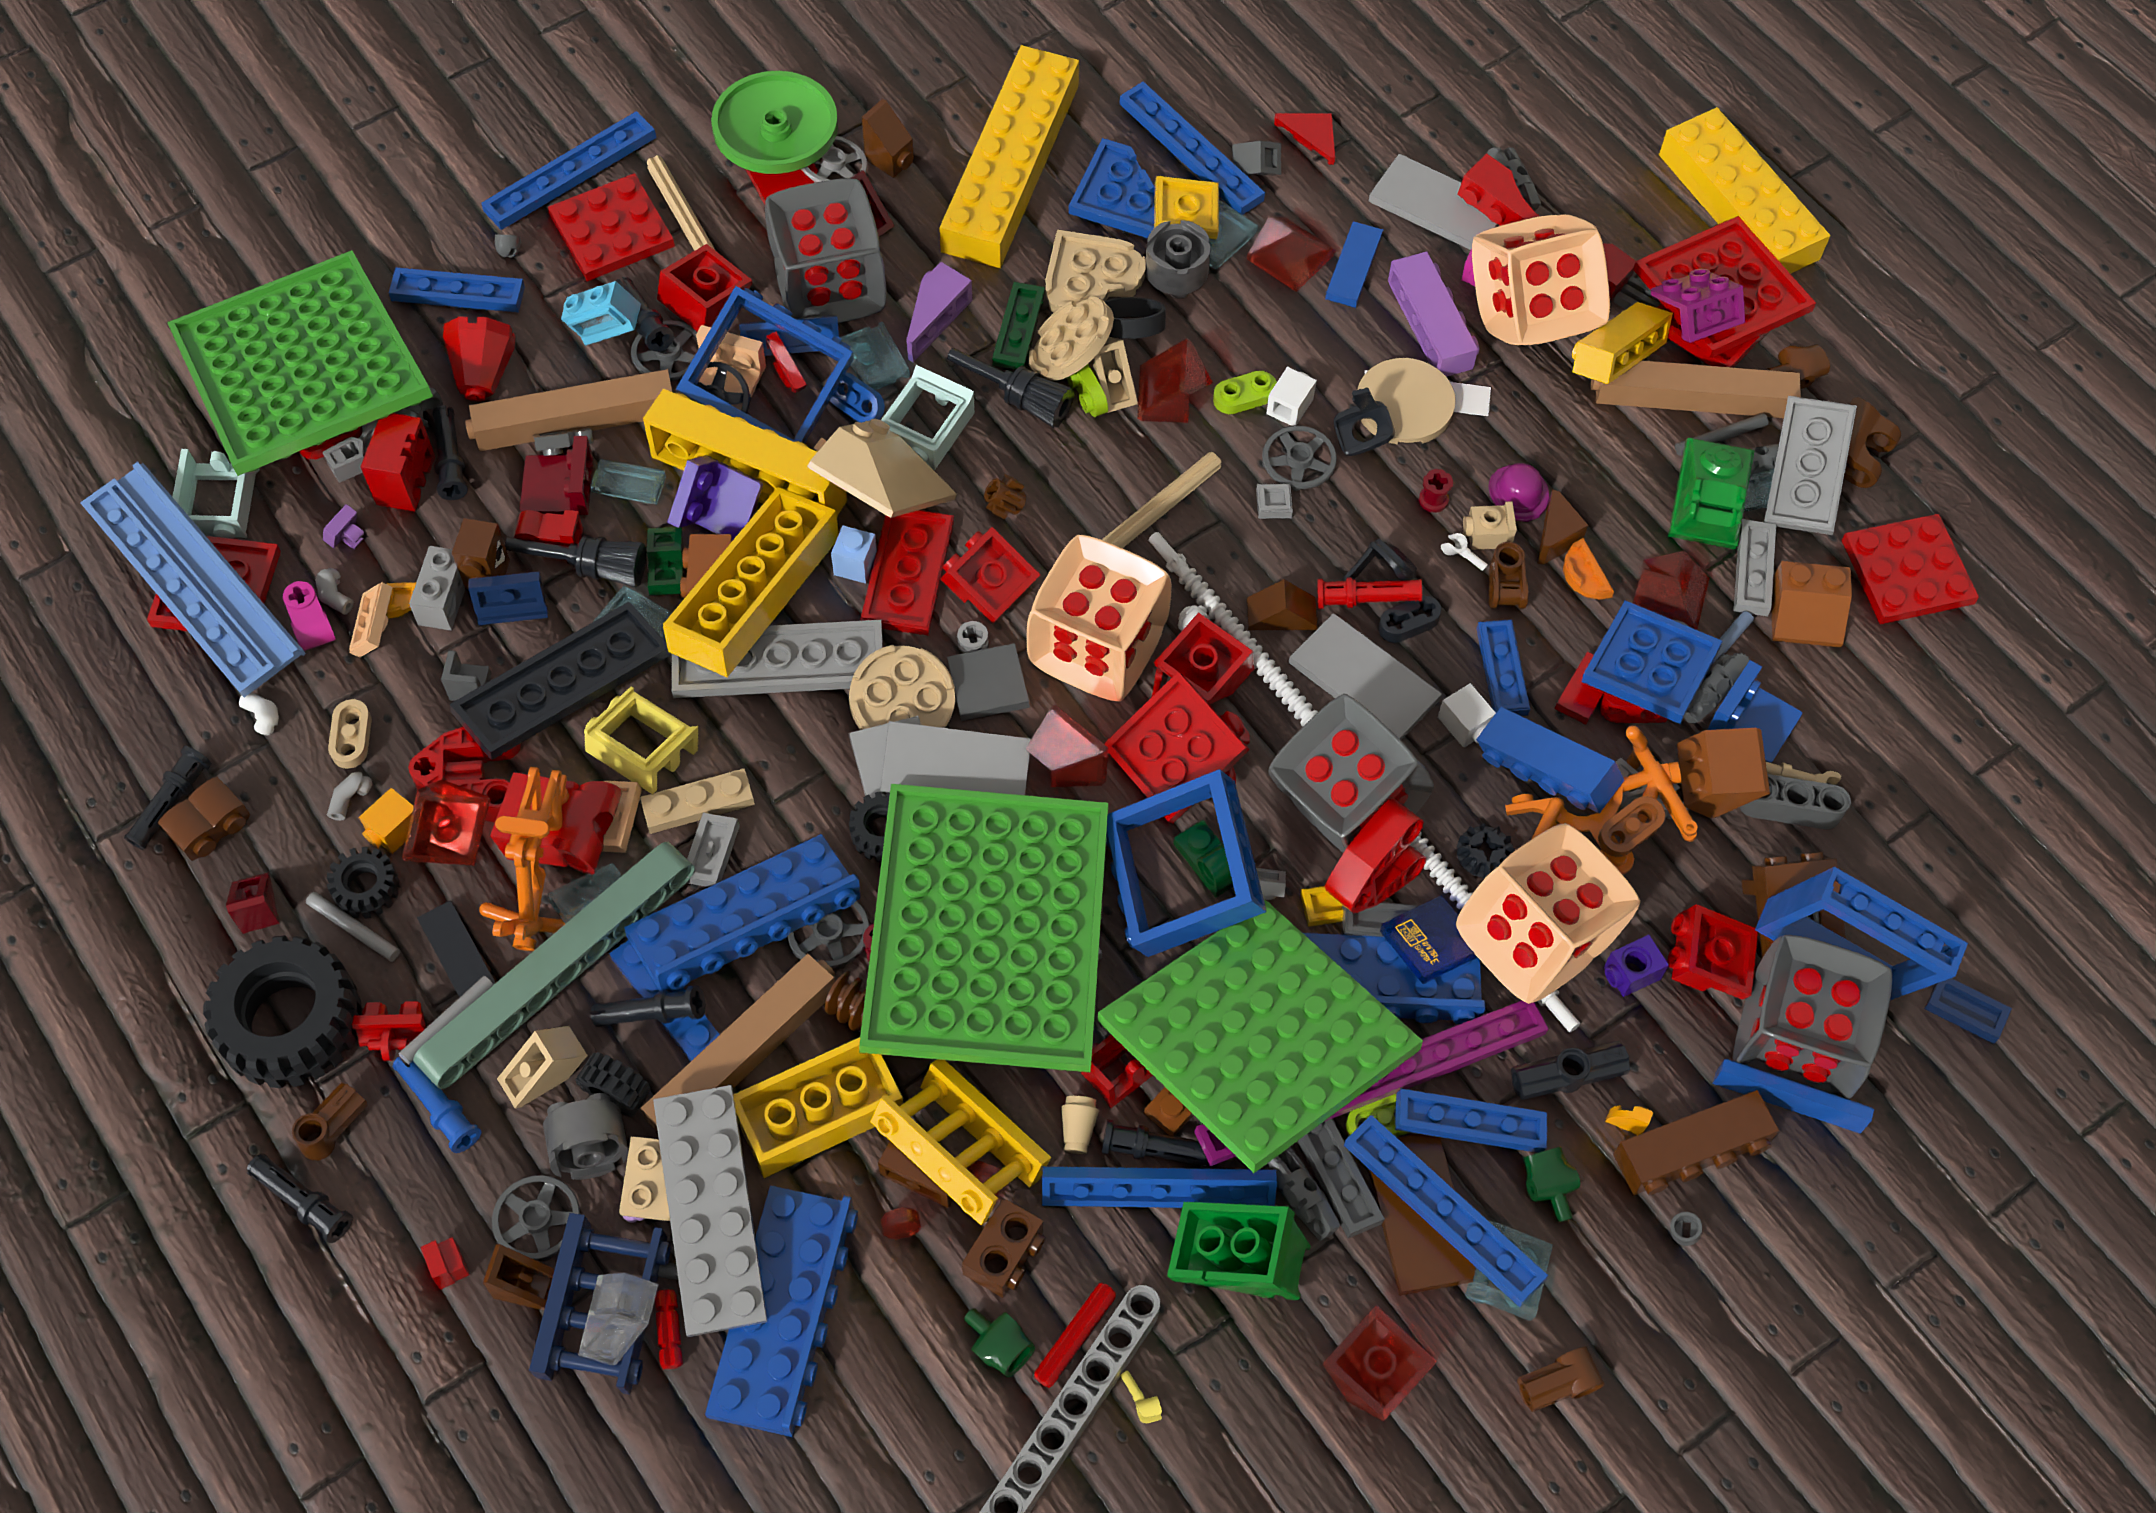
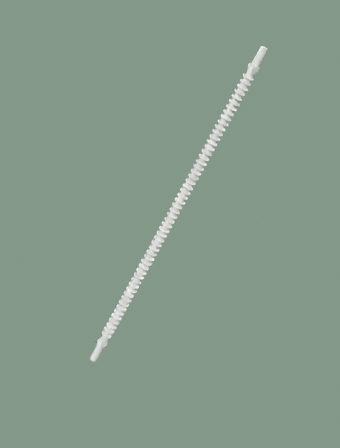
M1159 532L1152 534L1148 541L1167 562L1166 568L1180 577L1179 583L1186 584L1185 590L1191 591V597L1197 598V604L1203 605L1206 608L1210 619H1215L1214 624L1221 626V629L1253 651L1254 669L1258 668L1257 674L1259 676L1264 675L1263 681L1265 683L1270 682L1269 688L1277 690L1275 695L1283 697L1282 703L1284 705L1289 704V712L1295 711V719H1302L1300 724L1304 726L1318 711H1311L1312 704L1305 703L1306 697L1299 696L1300 690L1298 688L1293 689L1294 683L1292 681H1286L1287 675L1280 674L1281 668L1274 667L1275 661L1272 659L1268 660L1269 654L1267 652L1262 653L1263 647L1261 645L1256 646L1257 640L1250 638L1251 634L1249 631H1244L1243 624H1237L1238 618L1231 617L1232 611L1225 610L1226 604L1219 603L1220 597L1214 596V590L1208 589V583L1202 582V576L1196 575V569L1188 567L1184 555L1177 554ZM1420 832L1410 845L1426 857L1424 869L1431 870L1430 877H1437L1436 884L1444 885L1443 892H1450V900H1456L1458 902L1456 907L1462 909L1473 892H1467L1468 885L1460 884L1461 877L1453 876L1455 870L1447 869L1448 862L1440 861L1441 854H1434L1435 847L1427 846L1428 839L1421 838L1422 832ZM1558 990L1537 1001L1541 1006L1546 1005L1569 1033L1581 1024L1558 998Z

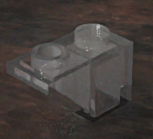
M627 1273L598 1275L578 1355L608 1365H616L649 1324L658 1284Z

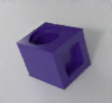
M1647 935L1612 951L1604 968L1610 985L1618 988L1621 995L1625 997L1661 980L1669 964L1651 936ZM1625 963L1635 964L1640 969V972L1630 970Z

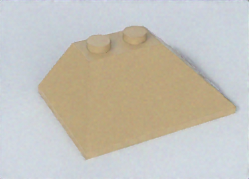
M871 419L870 421L860 423L855 422L851 425L839 427L809 461L807 468L890 518L955 500L957 495L899 435L889 430L890 426L887 423L878 419Z

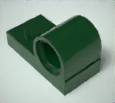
M1204 820L1174 837L1173 844L1215 898L1234 887L1224 844L1221 843Z

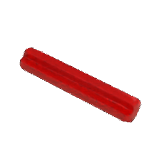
M1098 1283L1035 1370L1034 1378L1043 1386L1050 1388L1054 1385L1115 1300L1116 1292L1107 1284Z

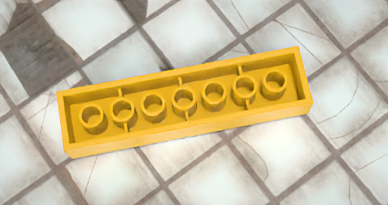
M1023 45L1020 46L939 227L941 253L1001 268L1078 89L1079 60Z

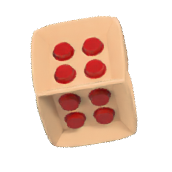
M1547 215L1491 228L1473 237L1472 262L1478 307L1486 330L1494 337L1510 345H1534L1579 335L1608 323L1610 296L1606 258L1601 236L1596 226L1572 215Z
M1076 535L1061 552L1034 600L1027 621V653L1030 661L1048 675L1087 693L1111 701H1122L1132 690L1150 660L1168 619L1172 587L1169 574L1155 563L1114 544L1091 536Z
M1564 823L1544 831L1522 845L1490 872L1460 911L1456 927L1469 948L1493 975L1516 997L1530 1004L1545 998L1584 970L1593 958L1607 949L1635 915L1640 905V899L1628 880L1608 858L1581 832Z

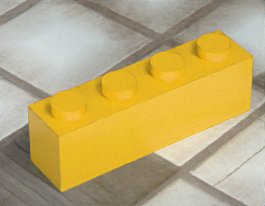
M1636 302L1575 344L1572 352V359L1575 360L1573 373L1605 384L1611 383L1667 343L1673 313Z

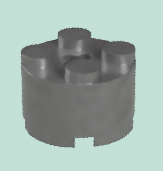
M1181 220L1180 224H1170V221L1156 226L1148 236L1146 279L1155 288L1164 293L1171 294L1176 299L1185 298L1188 293L1199 289L1205 283L1209 274L1211 247L1206 231L1199 225L1185 220Z
M597 1093L589 1096L586 1100L571 1103L557 1102L548 1107V1116L544 1120L543 1129L550 1169L555 1175L561 1177L560 1171L571 1173V1179L595 1178L615 1170L614 1162L621 1157L623 1163L628 1158L629 1151L621 1110L615 1103L610 1102L609 1095Z

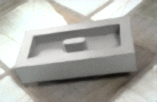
M708 813L702 814L687 858L695 866V872L687 883L710 887L722 881L740 827L738 819Z

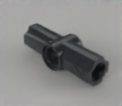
M1620 1041L1582 1050L1567 1048L1558 1056L1511 1068L1512 1085L1521 1101L1558 1091L1573 1093L1582 1085L1627 1075L1630 1072L1629 1055L1625 1046ZM1563 1066L1573 1067L1578 1075L1568 1074L1563 1069Z

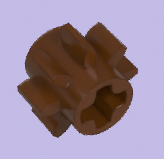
M1007 474L1004 475L1002 480L998 478L993 479L986 487L984 493L985 501L989 502L986 508L1003 519L1007 518L1008 513L1012 515L1018 514L1026 502V494L1022 491L1024 485Z

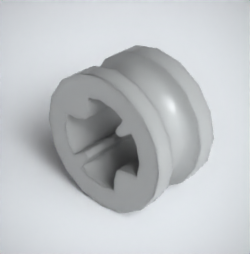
M969 621L962 624L958 629V647L963 653L987 649L989 642L988 631L982 623ZM976 634L977 642L970 643L968 635Z

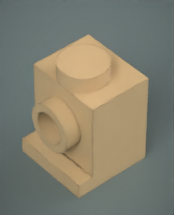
M1505 502L1504 506L1471 507L1469 516H1464L1463 534L1465 537H1469L1471 550L1496 549L1502 542L1514 541L1517 528L1512 502Z

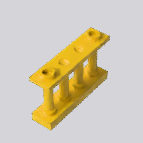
M937 1059L931 1063L920 1087L923 1090L902 1105L898 1106L887 1095L881 1097L870 1121L883 1136H886L960 1205L965 1213L969 1214L980 1225L987 1221L998 1200L994 1194L1016 1177L1022 1180L1029 1188L1040 1180L1043 1175V1166L1047 1167L1051 1159L1049 1154L945 1060ZM933 1101H936L950 1115L926 1132L911 1117ZM963 1126L978 1141L956 1157H953L938 1142ZM990 1151L1005 1167L984 1183H981L966 1168Z

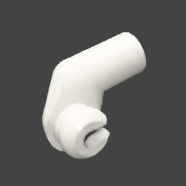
M250 693L245 698L241 696L239 706L255 713V719L257 720L254 724L255 731L263 735L272 734L274 726L278 725L279 722L276 705L272 701Z

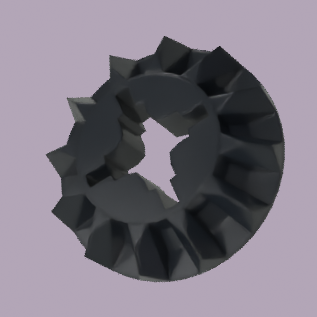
M1483 823L1474 828L1470 826L1460 836L1456 852L1460 864L1466 871L1474 876L1485 878L1504 859L1513 853L1516 848H1513L1511 836H1506L1501 832L1499 826L1493 828ZM1483 840H1486L1490 849H1495L1492 851L1488 861L1486 856H1484V852L1477 850L1481 848Z

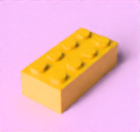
M859 1037L734 1094L738 1123L763 1178L874 1128L875 1126L870 1121L881 1097L884 1095L891 1098L898 1106L903 1104L902 1095L881 1054L859 1053Z

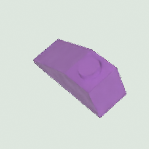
M942 262L932 271H928L921 281L907 336L908 360L914 362L972 301V280Z

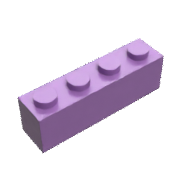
M1427 251L1393 260L1391 262L1388 283L1429 364L1440 370L1446 377L1472 370L1476 356L1479 354V344L1476 337L1471 336L1463 312L1457 310L1451 289L1445 287L1438 264L1432 262Z

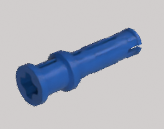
M397 1057L393 1062L394 1070L400 1074L430 1112L431 1125L434 1129L441 1130L450 1141L449 1148L451 1151L460 1153L473 1146L481 1136V1129L476 1124H471L463 1115V1106L458 1101L449 1100L446 1094L423 1073L414 1061L409 1064L410 1067H407L400 1057Z

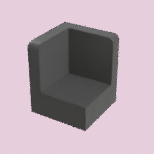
M1253 141L1232 144L1233 164L1244 174L1281 175V143Z
M449 650L441 681L449 700L456 701L489 682L492 673L489 666L461 664L457 652Z

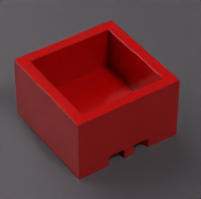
M392 413L388 417L378 420L360 466L376 505L416 511L421 497V489L417 487L425 486L426 479L423 472L430 473L435 460V454L422 419Z

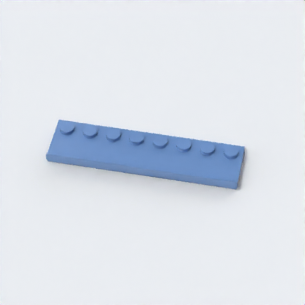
M136 462L132 465L134 469L118 481L115 478L80 503L245 698L299 656H304L306 653L144 463L139 464V462Z

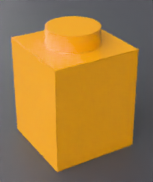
M393 788L385 792L359 816L365 828L362 834L367 841L377 849L382 845L391 854L424 825L416 807Z

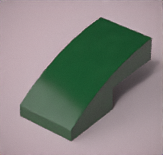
M682 527L648 528L647 586L649 596L681 594V577H684Z

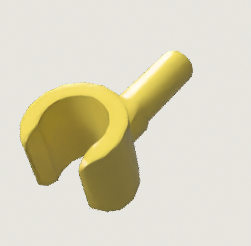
M1123 1372L1120 1376L1133 1396L1139 1420L1146 1424L1161 1420L1162 1409L1158 1397L1154 1396L1144 1399L1142 1391L1130 1372Z

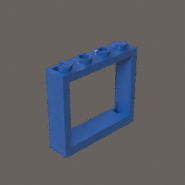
M735 286L676 387V392L682 393L690 400L702 405H711L729 416L743 418L749 424L761 429H770L790 441H799L805 444L854 360L853 351L849 350L851 346L842 342V339L836 336L832 340L820 333L822 331L821 328L808 320H804L801 323L792 318L793 313L784 306L777 303L774 306L762 301L763 296L757 291H751L748 288L742 290ZM741 308L838 361L794 440L696 386Z
M1221 769L1108 814L1106 844L1112 852L1113 862L1110 865L1111 871L1119 885L1118 904L1126 917L1128 927L1125 928V936L1132 948L1150 957L1267 912L1236 784ZM1212 797L1236 896L1149 929L1127 831Z
M1832 867L1768 898L1755 928L1757 932L1773 941L1782 935L1808 937L1863 954L1885 964L1892 970L1890 1000L1955 977L1968 945L1967 942L1836 867ZM1835 881L1841 884L1838 893L1833 890ZM1824 909L1905 955L1910 960L1892 966L1807 916Z

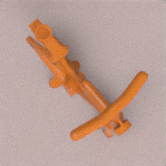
M1629 726L1626 729V736L1633 744V751L1626 762L1635 770L1640 765L1644 769L1638 773L1623 777L1624 782L1600 814L1576 816L1567 812L1564 807V801L1560 797L1534 800L1532 794L1512 797V804L1505 805L1507 816L1528 812L1543 814L1531 840L1556 825L1566 823L1579 832L1590 831L1599 845V832L1603 825L1617 814L1622 805L1623 793L1647 785L1642 796L1652 797L1656 800L1658 796L1660 797L1685 841H1694L1697 837L1698 828L1697 823L1693 821L1673 787V784L1681 783L1678 761L1660 764L1659 761H1656L1647 746L1646 737L1637 726ZM1643 814L1638 815L1639 820L1646 823L1648 817ZM1614 835L1611 836L1614 843L1622 844V840L1618 842ZM1601 848L1600 851L1622 874H1626L1632 869L1634 864L1632 851L1625 856L1614 857L1604 852Z
M530 767L528 782L517 818L501 816L495 822L496 828L500 832L512 834L510 842L507 843L505 848V857L514 859L519 913L487 902L481 904L479 911L482 916L496 920L493 925V936L504 937L515 934L512 946L523 951L535 950L537 941L532 939L531 936L535 935L538 931L555 933L572 919L539 917L546 876L545 870L539 867V858L543 857L544 848H541V843L550 830L558 831L562 827L561 805L569 797L565 787L567 776L562 775L560 770H552L542 802L540 769L538 767Z

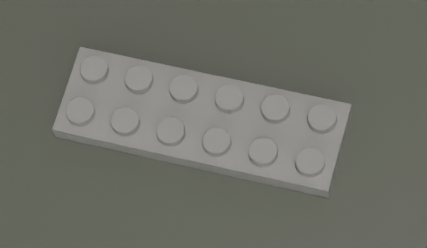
M881 620L768 626L728 678L672 654L673 698L850 689L853 675L862 661L873 652L883 648Z
M728 1085L653 1099L686 1336L692 1337L768 1322L733 1087Z

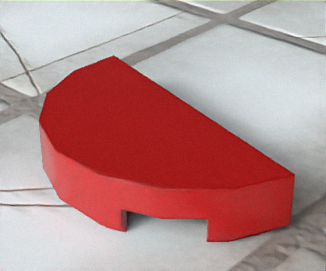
M777 331L767 335V349L770 348L776 359L773 365L784 385L788 388L791 387L794 393L805 389L807 384Z

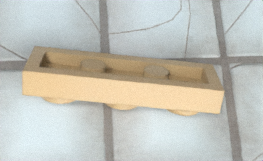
M745 768L656 792L653 795L649 794L640 797L650 834L699 821L703 813L721 815L755 805Z

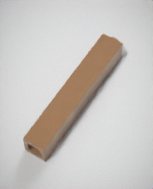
M1640 361L1609 384L1591 379V390H1596V404L1748 416L1764 413L1767 417L1784 418L1788 396L1801 398L1800 373Z
M666 369L469 405L471 419L465 420L468 437L470 440L476 439L479 451H486L534 442V434L566 430L573 431L591 428L594 431L643 422V417L662 389L673 392L669 372Z
M809 954L803 957L641 1107L645 1121L658 1133L653 1099L728 1085L734 1088L825 1003L827 995L835 983L834 977L836 975L833 969L822 959L817 962Z

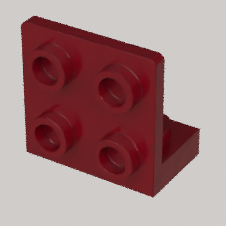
M574 436L573 449H568L567 455H528L525 457L520 512L534 510L543 514L563 515L564 510L578 511L579 515L589 514L594 458L588 436Z

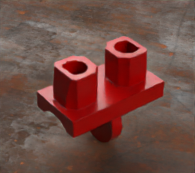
M418 1001L404 1002L401 1004L400 1013L397 1015H388L385 1004L367 1002L362 1015H354L352 1027L357 1032L359 1046H368L369 1051L381 1050L383 1061H393L396 1050L404 1049L427 1028L421 1003Z

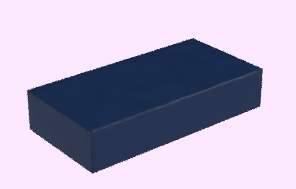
M1952 978L1935 984L1924 1008L1993 1044L2000 1038L2012 1008Z

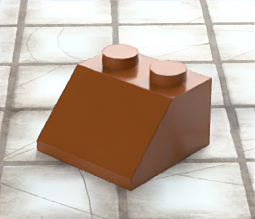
M1781 561L1773 577L1771 606L1772 641L1842 647L1852 598L1850 567Z
M1761 729L1704 730L1677 743L1683 799L1686 808L1713 819L1770 794Z

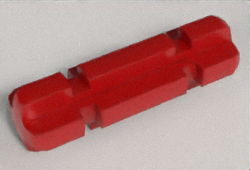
M672 1289L660 1290L654 1295L656 1311H659L656 1313L658 1345L662 1348L659 1351V1361L662 1369H675L683 1364L682 1350L678 1347L681 1345L679 1315L675 1310L678 1308L677 1295Z

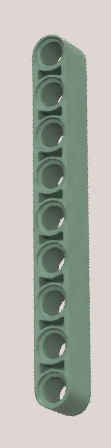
M664 842L655 847L423 1044L413 1058L414 1063L439 1089L451 1086L625 937L624 927L649 916L682 888L693 876L695 866L670 842Z

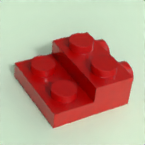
M991 527L984 535L977 531L965 544L969 550L962 557L955 553L942 566L946 573L941 577V580L964 603L969 600L985 617L994 623L1041 574Z
M1697 904L1679 913L1671 925V932L1677 935L1676 945L1670 951L1667 959L1668 967L1673 968L1672 980L1702 992L1709 988H1714L1742 1000L1752 995L1758 936L1755 928Z

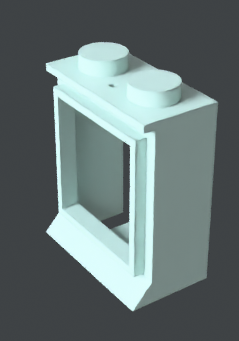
M916 365L912 378L881 421L887 423L890 426V431L899 435L935 470L975 413L974 391ZM923 390L935 394V400L942 406H946L949 401L956 404L933 439L899 424Z
M181 449L172 497L205 536L229 539L247 538L246 529L255 476L260 469L237 476L232 464L229 463L222 452H212L210 464L196 463L188 449ZM198 480H237L231 516L191 515Z

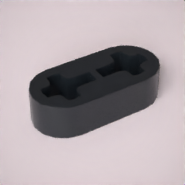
M1424 595L1422 596V601H1406L1389 608L1381 615L1378 628L1379 634L1388 642L1398 643L1436 627L1439 622L1441 605L1435 598ZM1423 609L1425 613L1431 611V616L1427 617L1426 614L1418 615L1419 610ZM1389 621H1392L1395 625L1401 624L1400 629L1397 630L1395 626L1388 627Z

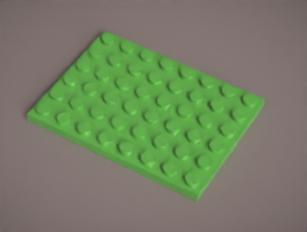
M352 250L167 322L237 476L256 471L266 464L288 458L293 453L313 445L322 444L330 438L345 432L354 431L362 425L377 419L386 418L396 411L418 405L423 400L433 397L429 385Z
M891 784L859 1053L1090 1072L1108 803Z

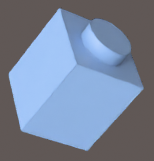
M842 525L831 552L834 575L866 584L877 552L875 534Z

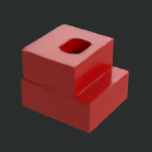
M453 1237L437 1243L435 1240L420 1247L431 1277L440 1290L470 1275L459 1245Z

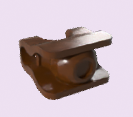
M1855 397L1848 403L1849 405H1856L1857 408L1844 479L1860 488H1869L1878 481L1882 468L1880 462L1869 454L1866 447L1878 452H1889L1897 446L1901 438V431L1896 424L1880 415L1869 402Z

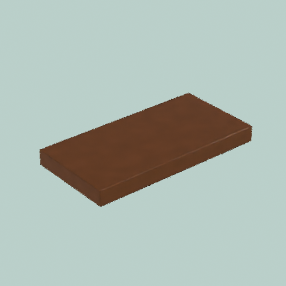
M1415 1134L1397 1138L1454 1189L1440 1137ZM1368 1169L1376 1203L1385 1218L1382 1228L1399 1295L1476 1282L1478 1277L1475 1266Z

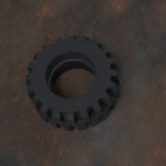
M285 935L272 937V942L265 943L261 939L251 943L253 948L243 952L240 949L232 955L234 960L228 966L225 963L222 964L216 972L219 977L218 981L210 982L206 991L211 1000L205 1001L203 1004V1015L207 1019L204 1024L207 1035L229 1066L238 1075H245L249 1082L262 1085L266 1081L270 1088H283L285 1082H290L293 1087L304 1085L305 1078L313 1076L316 1080L326 1074L323 1069L330 1064L336 1067L344 1059L341 1052L344 1049L351 1050L356 1041L352 1034V1031H356L352 1027L353 1016L359 1015L358 1012L362 1009L361 998L356 992L357 988L335 954H330L327 947L319 942H313L311 945L308 938L295 936L292 941H289ZM291 987H304L316 992L315 1003L311 1013L296 1029L273 1037L259 1036L252 1033V1022L257 1009L272 994Z

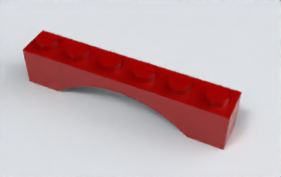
M1486 153L1464 175L1457 195L1463 198L1467 204L1474 206L1485 214L1492 222L1502 226L1540 217L1522 197L1515 183L1512 171ZM1603 243L1611 301L1632 277L1636 260L1615 245Z

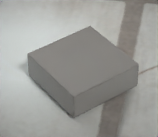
M1257 484L1258 519L1292 518L1293 509L1290 484Z

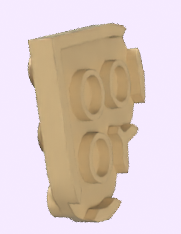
M1057 230L1045 279V295L1049 303V310L1054 313L1070 301L1074 300L1078 303L1087 300L1090 296L1100 297L1103 301H1106L1108 297H1133L1145 278V257H1142L1139 252L1134 250L1132 243L1121 239Z

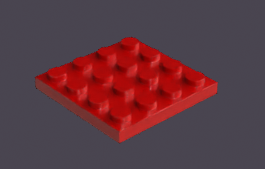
M1739 216L1639 259L1635 262L1633 269L1650 290L1662 285V282L1665 280L1688 276L1695 269H1708L1711 273L1727 277L1730 281L1743 286L1745 323L1694 341L1709 359L1813 312L1816 305L1811 296ZM1659 300L1669 312L1673 313L1672 316L1681 325L1680 309Z

